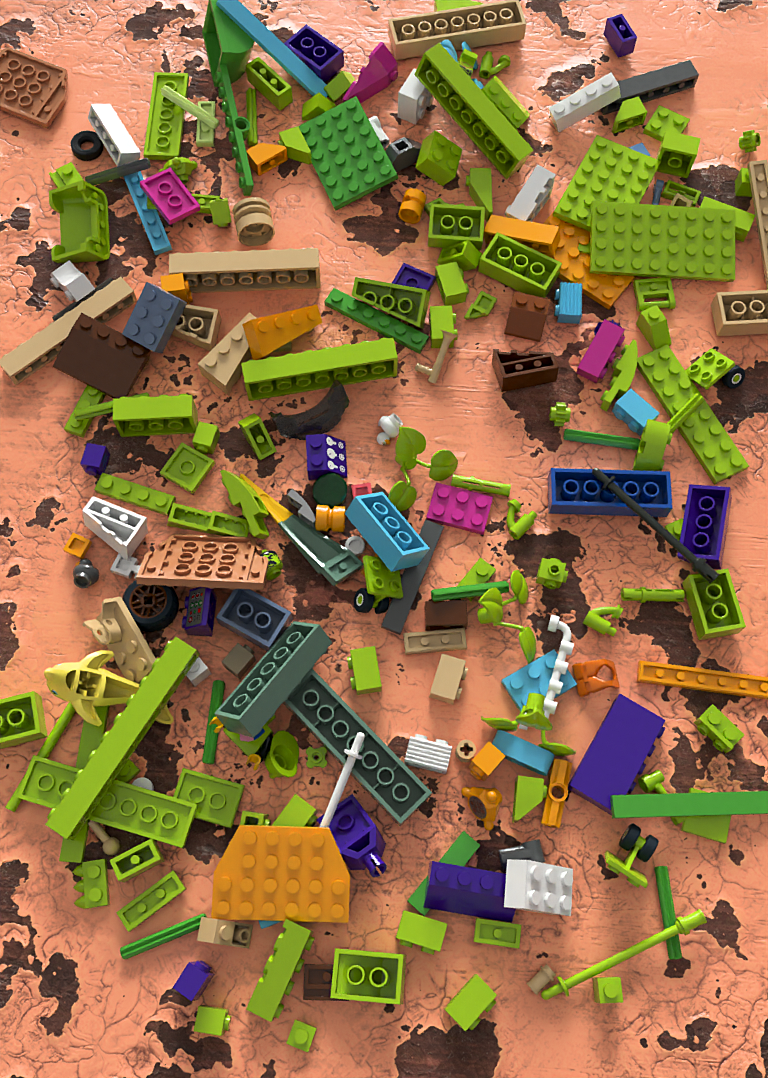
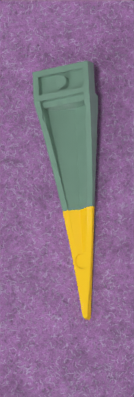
M240 474V477L256 491L268 513L318 574H323L333 586L362 568L364 564L351 550L321 532L316 531L315 528L275 501L244 474Z

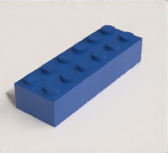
M550 469L547 477L548 514L638 516L608 488L604 491L601 489L604 484L592 474L593 469ZM599 469L609 479L615 476L614 483L650 516L667 517L672 510L670 471Z

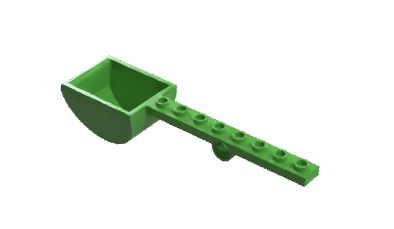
M209 0L202 30L213 84L214 87H219V97L223 101L222 111L226 114L225 125L229 128V142L233 146L232 156L236 159L235 169L240 177L239 187L243 190L244 196H250L254 184L244 144L250 129V122L245 117L238 116L231 84L245 73V65L249 63L255 41L216 5L217 0Z

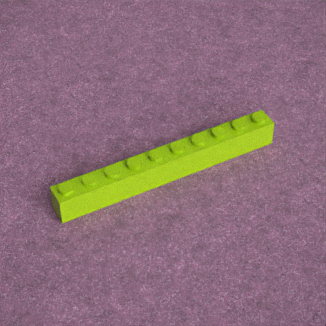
M176 636L173 641L170 640L166 644L165 652L161 658L155 660L150 674L141 680L139 690L136 694L130 696L123 713H119L113 722L114 726L110 732L107 731L101 738V745L89 755L87 765L84 769L78 771L74 778V784L71 788L64 791L61 796L62 801L58 807L53 808L49 813L48 821L45 825L65 839H75L199 657L200 653L195 648Z

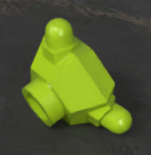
M174 157L165 163L163 169H160L159 172L171 167L181 182L185 184L189 182L188 177L198 167V164L195 161L191 162L188 158Z

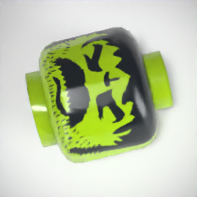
M264 549L260 556H266L268 559L269 567L266 579L273 580L282 573L283 563L275 551Z

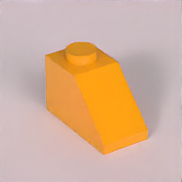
M259 143L246 150L249 165L258 176L288 160L287 148L281 145Z

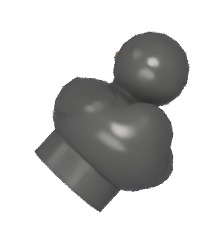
M81 559L75 564L73 581L76 586L87 588L97 582L99 570L92 566V562L89 559Z

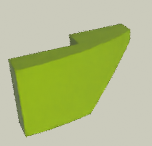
M481 291L474 304H471L464 319L469 320L489 316L497 303V298Z

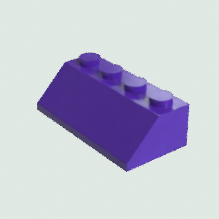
M689 484L680 542L697 558H705L707 560L706 563L711 568L721 570L732 501L730 487ZM678 552L677 557L679 559H682L690 563L683 555H681Z
M435 861L429 862L423 908L512 923L516 910L504 907L506 874Z

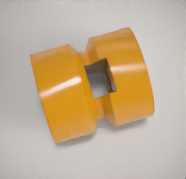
M413 188L405 191L398 212L400 219L404 222L415 224L420 221L427 199L422 191Z
M317 505L316 531H328L331 528L333 532H344L346 507L334 506L333 509H330L328 505Z

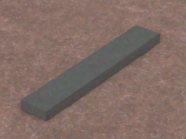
M425 519L419 536L430 549L419 565L405 568L401 577L403 597L401 599H392L381 628L398 635L401 634L444 526Z

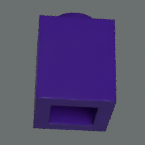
M87 443L80 464L87 474L93 476L101 475L102 472L105 473L110 453L106 446Z

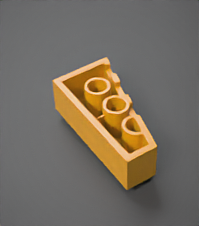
M316 304L252 319L242 325L253 360H258L323 322L318 305Z

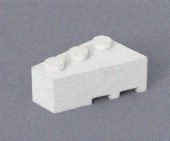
M537 164L512 205L507 207L504 215L507 218L532 222L551 198L556 174Z

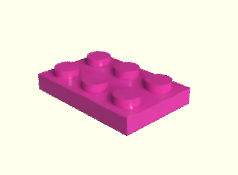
M171 167L140 181V187L169 225L200 211L199 203Z
M436 482L426 520L483 535L493 497Z

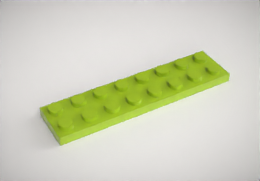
M668 345L638 357V370L671 419L695 394L701 395ZM705 399L677 428L714 485L749 467Z
M33 755L17 798L48 808H57L62 801V794L66 789L71 788L75 782L76 774L81 769ZM114 780L88 820L184 849L199 805Z

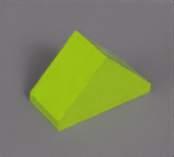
M341 71L324 87V91L331 101L335 103L345 96L353 81L356 80L350 72Z
M318 92L303 104L302 120H311L337 105Z

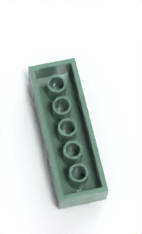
M293 621L214 714L228 731L254 738L261 732L266 722L274 716L280 705L288 699L289 694L301 683L308 671L314 667L317 660L326 653L332 641L319 624Z

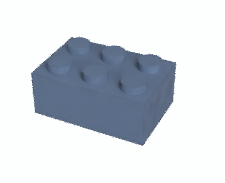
M146 282L122 334L153 352L163 353L187 302L154 284Z
M234 589L216 619L221 626L268 651L289 627L293 617L290 611L250 589Z

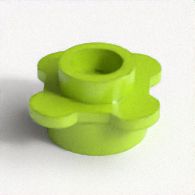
M323 746L316 749L308 747L306 749V754L308 755L306 766L310 769L313 767H326L325 754L327 749Z

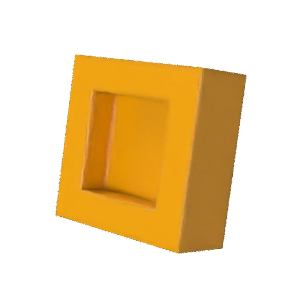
M72 533L63 551L76 558L83 559L92 542L89 539Z

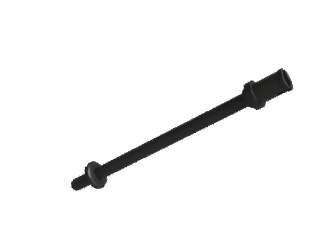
M598 468L592 470V474L604 484L601 489L604 491L608 488L683 555L692 564L694 572L697 571L710 584L720 575L706 563L707 560L705 558H697L614 483L615 476L609 479Z

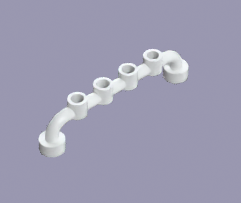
M551 615L548 631L556 633L557 629L563 632V639L543 707L544 715L547 719L550 714H555L558 703L554 701L555 694L560 695L563 682L559 681L561 674L566 675L569 664L565 662L566 655L571 656L574 643L570 642L572 635L570 628L567 624L559 621L560 617L556 615ZM519 724V728H520V729H523V730H527V729H528L527 726H523V725Z

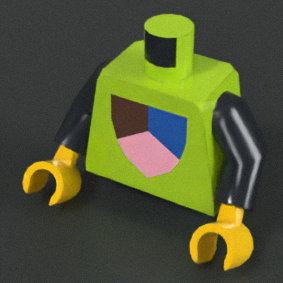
M274 715L262 727L261 732L254 738L228 731L217 716L211 720L209 725L216 724L218 726L214 730L215 733L220 732L223 727L224 733L248 757L246 765L250 762L255 763L253 770L256 771L270 751L274 733L268 725L276 716Z

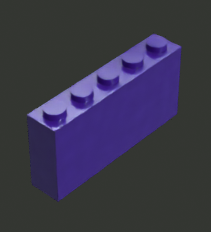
M619 694L571 778L568 789L612 816L610 796L631 794L636 785V782H634L636 775L640 776L646 766L643 763L646 756L650 757L656 747L653 745L656 737L660 739L665 730V727H663L665 719Z

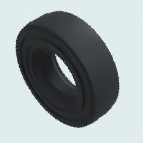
M86 130L74 135L71 140V149L78 159L91 161L101 155L103 143L97 133ZM85 142H92L94 144L90 149H81V145Z

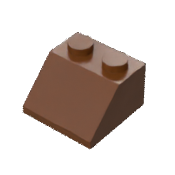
M514 291L504 334L540 342L551 299Z

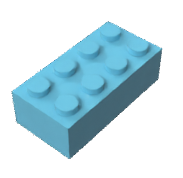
M383 492L355 496L345 512L350 522L357 528L362 537L369 543L391 572L419 565L430 549Z

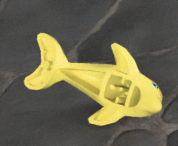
M100 650L87 655L80 662L57 664L53 668H48L44 671L46 685L54 696L71 703L76 712L87 723L98 727L102 722L95 707L127 703L130 696L136 694L140 688L138 683L101 668L114 656L113 651ZM167 704L156 718V721L159 723L171 724L174 722Z

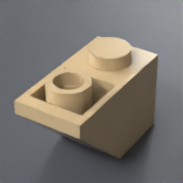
M201 917L197 941L249 949L253 925Z

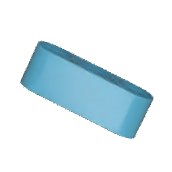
M497 730L492 742L505 755L504 759L543 776H547L555 757L550 751L502 730Z

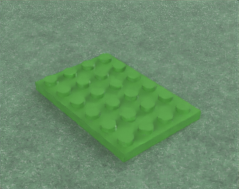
M356 96L299 126L311 151V162L335 211L398 179L390 159Z

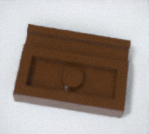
M305 964L303 1000L350 1001L330 998L333 975L332 964Z

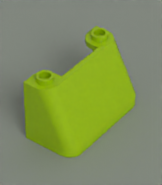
M84 180L50 190L49 204L53 210L60 213L61 245L52 247V261L63 264L69 260L71 263L109 259L108 201L105 193Z

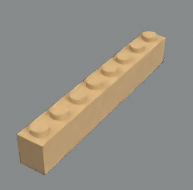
M121 276L111 281L109 285L97 291L87 300L82 301L71 311L66 312L64 316L50 323L48 327L34 334L32 338L18 345L10 353L5 354L0 359L1 368L13 383L18 385L58 356L69 332L81 313L105 324L137 302L134 290Z

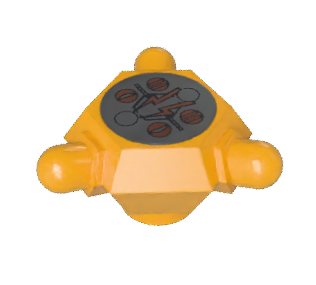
M463 787L461 793L468 798V806L475 817L484 822L486 830H492L494 827L493 822L499 812L500 803H502L501 793L496 788Z

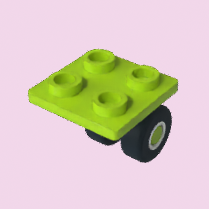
M713 348L709 349L685 370L692 381L706 390L721 377L723 384L732 389L740 386L745 379L743 368Z
M365 555L363 557L367 588H360L356 592L354 607L356 611L368 613L372 608H375L376 614L385 613L389 607V597L398 599L403 597L400 571L391 572L380 557Z
M632 823L628 826L619 842L620 847L626 851L630 850L625 860H621L607 850L604 854L605 860L608 864L607 867L616 874L620 872L628 877L627 880L638 888L640 885L646 888L648 882L645 875L631 865L635 856L643 862H647L655 852L659 841L652 835H648L644 839L640 836L641 828Z

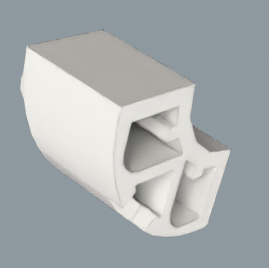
M70 260L50 274L52 284L56 288L60 287L70 302L73 300L78 302L95 289L85 274L81 273Z

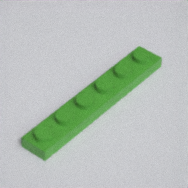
M333 288L324 301L325 306L388 338H394L395 342L419 354L429 341L428 335L336 288Z

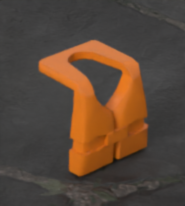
M601 659L572 665L580 697L590 695L589 693H596L609 687L620 688L613 661ZM604 665L612 671L613 680L604 681L597 677L599 670Z

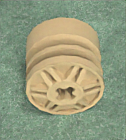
M250 197L234 205L232 211L237 236L242 244L260 246L273 239L275 230L270 206L266 200Z

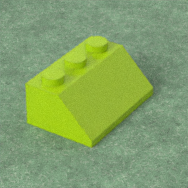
M496 75L481 89L516 130L529 117L530 113Z

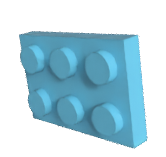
M555 649L502 679L503 686L520 712L523 705L526 706L529 693H538L546 698L558 656ZM568 669L566 675L561 674L559 681L563 682L560 695L577 685Z

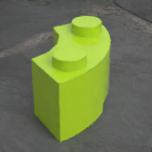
M647 420L642 431L632 470L662 471L664 466L662 458L666 444L670 445L673 433H669L670 424Z

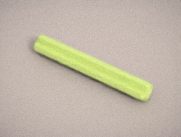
M167 85L161 88V95L211 128L216 129L219 126L217 118Z

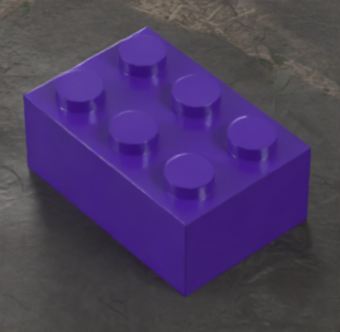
M307 24L284 43L324 83L344 67V51Z

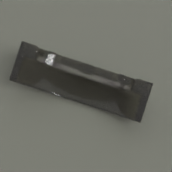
M335 380L327 395L313 408L293 415H282L281 412L278 414L270 412L268 414L281 436L306 440V435L324 434L333 429L342 419L340 417L344 413L345 408H348L350 401L343 385L338 380Z

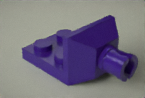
M351 794L338 804L329 828L340 854L350 870H364L367 868L372 877H379L380 874L376 867L380 869L382 874L387 868L385 862L381 860L386 843L374 822L354 795ZM324 814L316 819L319 824H321Z

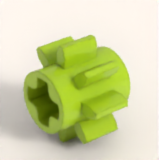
M754 130L743 132V136L739 138V147L741 150H745V153L757 151L756 147L761 144L760 134L755 133Z
M556 402L555 407H550L549 421H554V426L563 427L565 422L570 421L571 409L566 408L565 403Z

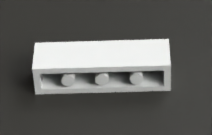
M609 73L549 107L550 117L557 131L561 132L621 98L619 84L613 74Z
M91 104L88 120L115 164L120 166L137 161L140 158V150L111 104Z

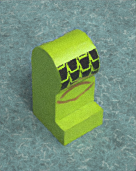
M464 49L458 62L460 67L471 77L478 55Z

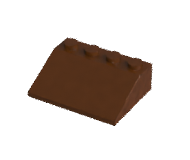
M81 313L69 332L53 367L114 399H118L120 397H127L147 364L151 350L107 325Z

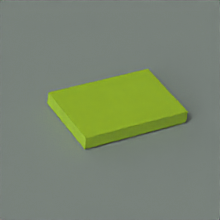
M183 768L173 797L198 804L199 806L194 818L232 829L245 785Z

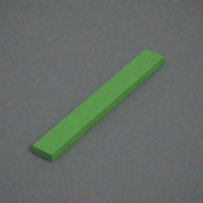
M768 791L610 796L612 819L768 814Z

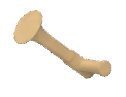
M441 330L443 342L433 368L423 366L420 363H417L415 366V371L430 375L428 381L434 384L437 382L450 343L454 338L459 337L444 330Z

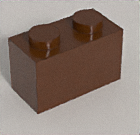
M460 598L449 601L434 602L432 599L425 601V631L467 629L466 600H461Z

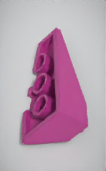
M380 42L368 57L370 59L366 68L362 66L358 81H353L343 97V102L356 96L361 104L387 88L392 81L397 79L398 63L383 42Z

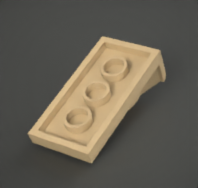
M121 597L104 599L99 616L94 620L85 621L82 625L92 631L93 636L100 644L107 645L108 649L113 651V658L124 678L140 684L141 680L152 671V665L156 658Z

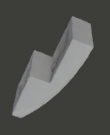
M291 489L287 494L288 502L299 509L298 516L301 520L315 528L316 519L311 508L296 491Z

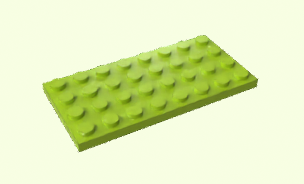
M592 201L589 273L733 282L735 280V210Z

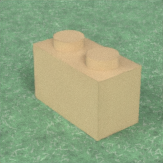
M446 654L441 655L429 698L452 705L455 699L459 700L462 691L459 683L461 679L465 680L468 668L464 667L465 660Z

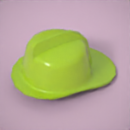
M278 731L272 738L270 751L264 760L271 779L284 776L289 778L297 773L299 747L296 739L289 732Z

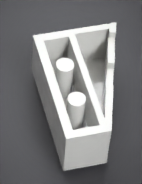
M94 496L82 510L85 526L127 561L148 533L147 517Z

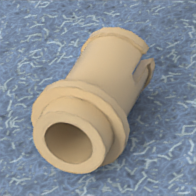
M547 964L544 967L541 966V970L526 983L536 995L550 981L553 982V978L556 976Z

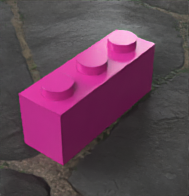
M604 319L581 360L576 374L594 383H597L599 378L603 379L608 370L605 368L607 363H612L617 354L614 352L616 347H621L624 342L625 336H623L625 329Z

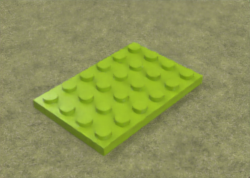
M596 135L554 210L553 216L590 232L591 202L607 201L640 204L661 161Z

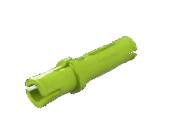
M455 474L452 476L451 486L465 488L469 491L476 490L509 497L510 484L475 479V476L465 477Z
M646 587L621 589L622 601H639L640 603H645L646 601L684 602L685 599L683 589H646Z

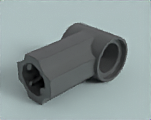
M540 839L524 842L520 846L498 851L503 870L507 869V859L545 862Z

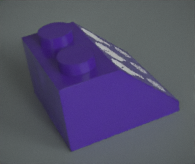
M327 434L306 435L308 479L317 480L320 476L327 473H334L342 478H347L345 441Z

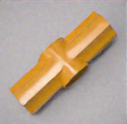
M553 759L541 824L558 829L561 825L565 799L568 796V784L572 763L566 760ZM553 788L561 791L562 796L560 799L552 796Z

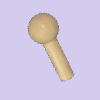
M88 822L87 824L102 841L104 853L107 855L118 853L120 850L119 840L110 837L98 822Z

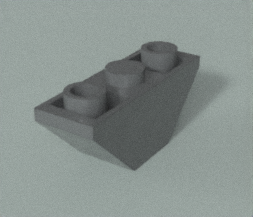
M403 137L389 144L385 152L396 172L417 163L421 143Z

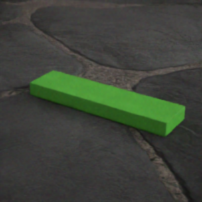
M463 831L439 862L465 866L480 847V844ZM427 877L407 900L423 916L430 910L429 908H423Z

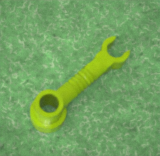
M655 770L649 775L644 774L638 778V783L645 793L655 789L657 794H668L661 784L665 781V778L660 770ZM685 816L670 817L675 825L686 820Z

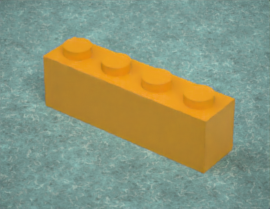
M491 215L484 228V238L487 244H490L498 232L542 254L550 256L554 255L561 240L560 230L557 226Z

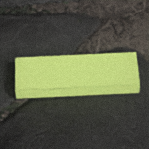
M198 101V107L215 117V101ZM197 118V147H214L215 129Z

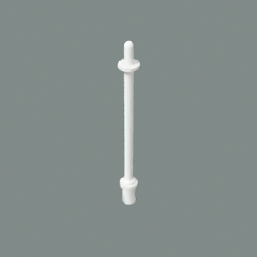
M362 732L357 733L351 750H344L348 757L320 827H329L356 759L363 758L362 755L358 754L365 738Z

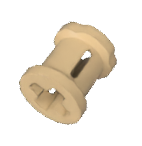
M462 740L457 745L456 757L461 762H469L476 753V747L472 741ZM463 747H467V750L471 751L468 756H465L464 752H460Z

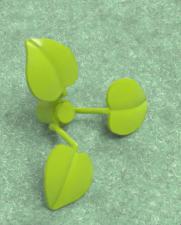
M399 427V435L395 447V460L402 466L400 470L403 472L407 483L404 481L395 483L388 496V499L399 512L409 509L417 497L416 489L410 486L411 481L406 470L414 469L416 464H419L426 468H431L429 471L431 479L442 481L454 473L458 464L455 455L445 449L437 451L432 456L431 465L416 459L417 454H421L425 450L426 439L422 433L409 427Z
M515 570L510 577L511 589L515 594L513 598L503 602L500 591L496 587L490 588L478 601L483 608L478 609L477 615L481 624L493 623L494 626L499 625L520 630L519 642L528 664H530L536 652V639L531 628L525 627L524 629L523 626L501 622L503 618L502 606L517 599L520 604H525L528 599L526 580L519 570Z
M528 694L526 706L523 705L522 711L516 716L515 721L504 718L481 717V720L490 727L505 732L517 731L518 724L541 730L542 744H539V747L550 751L555 756L576 754V751L566 745L549 743L546 740L545 731L552 730L553 726L544 715L545 696L541 694Z

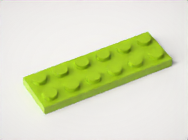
M154 72L143 154L144 158H148V160H171L174 157H180L185 110L161 95V88L167 85L187 99L188 73Z

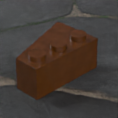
M493 349L492 366L501 392L556 382L559 366L554 353L529 351L528 354L517 353V350L499 352V349Z

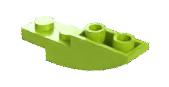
M634 339L630 345L626 344L621 351L623 356L621 359L617 358L612 366V369H614L612 377L614 378L609 385L611 389L609 391L605 390L600 399L603 401L600 408L606 412L615 398L620 399L628 391L634 378L638 359L637 342Z
M224 469L221 470L222 483L228 490L229 501L233 506L242 508L241 511L248 521V529L251 535L263 540L269 537V532L263 520L269 513L259 495L241 477Z

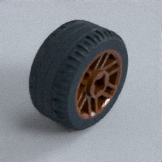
M135 580L128 586L122 598L138 628L144 632H155L165 629L173 622L179 609L176 592L173 587L166 585L147 586L137 584Z

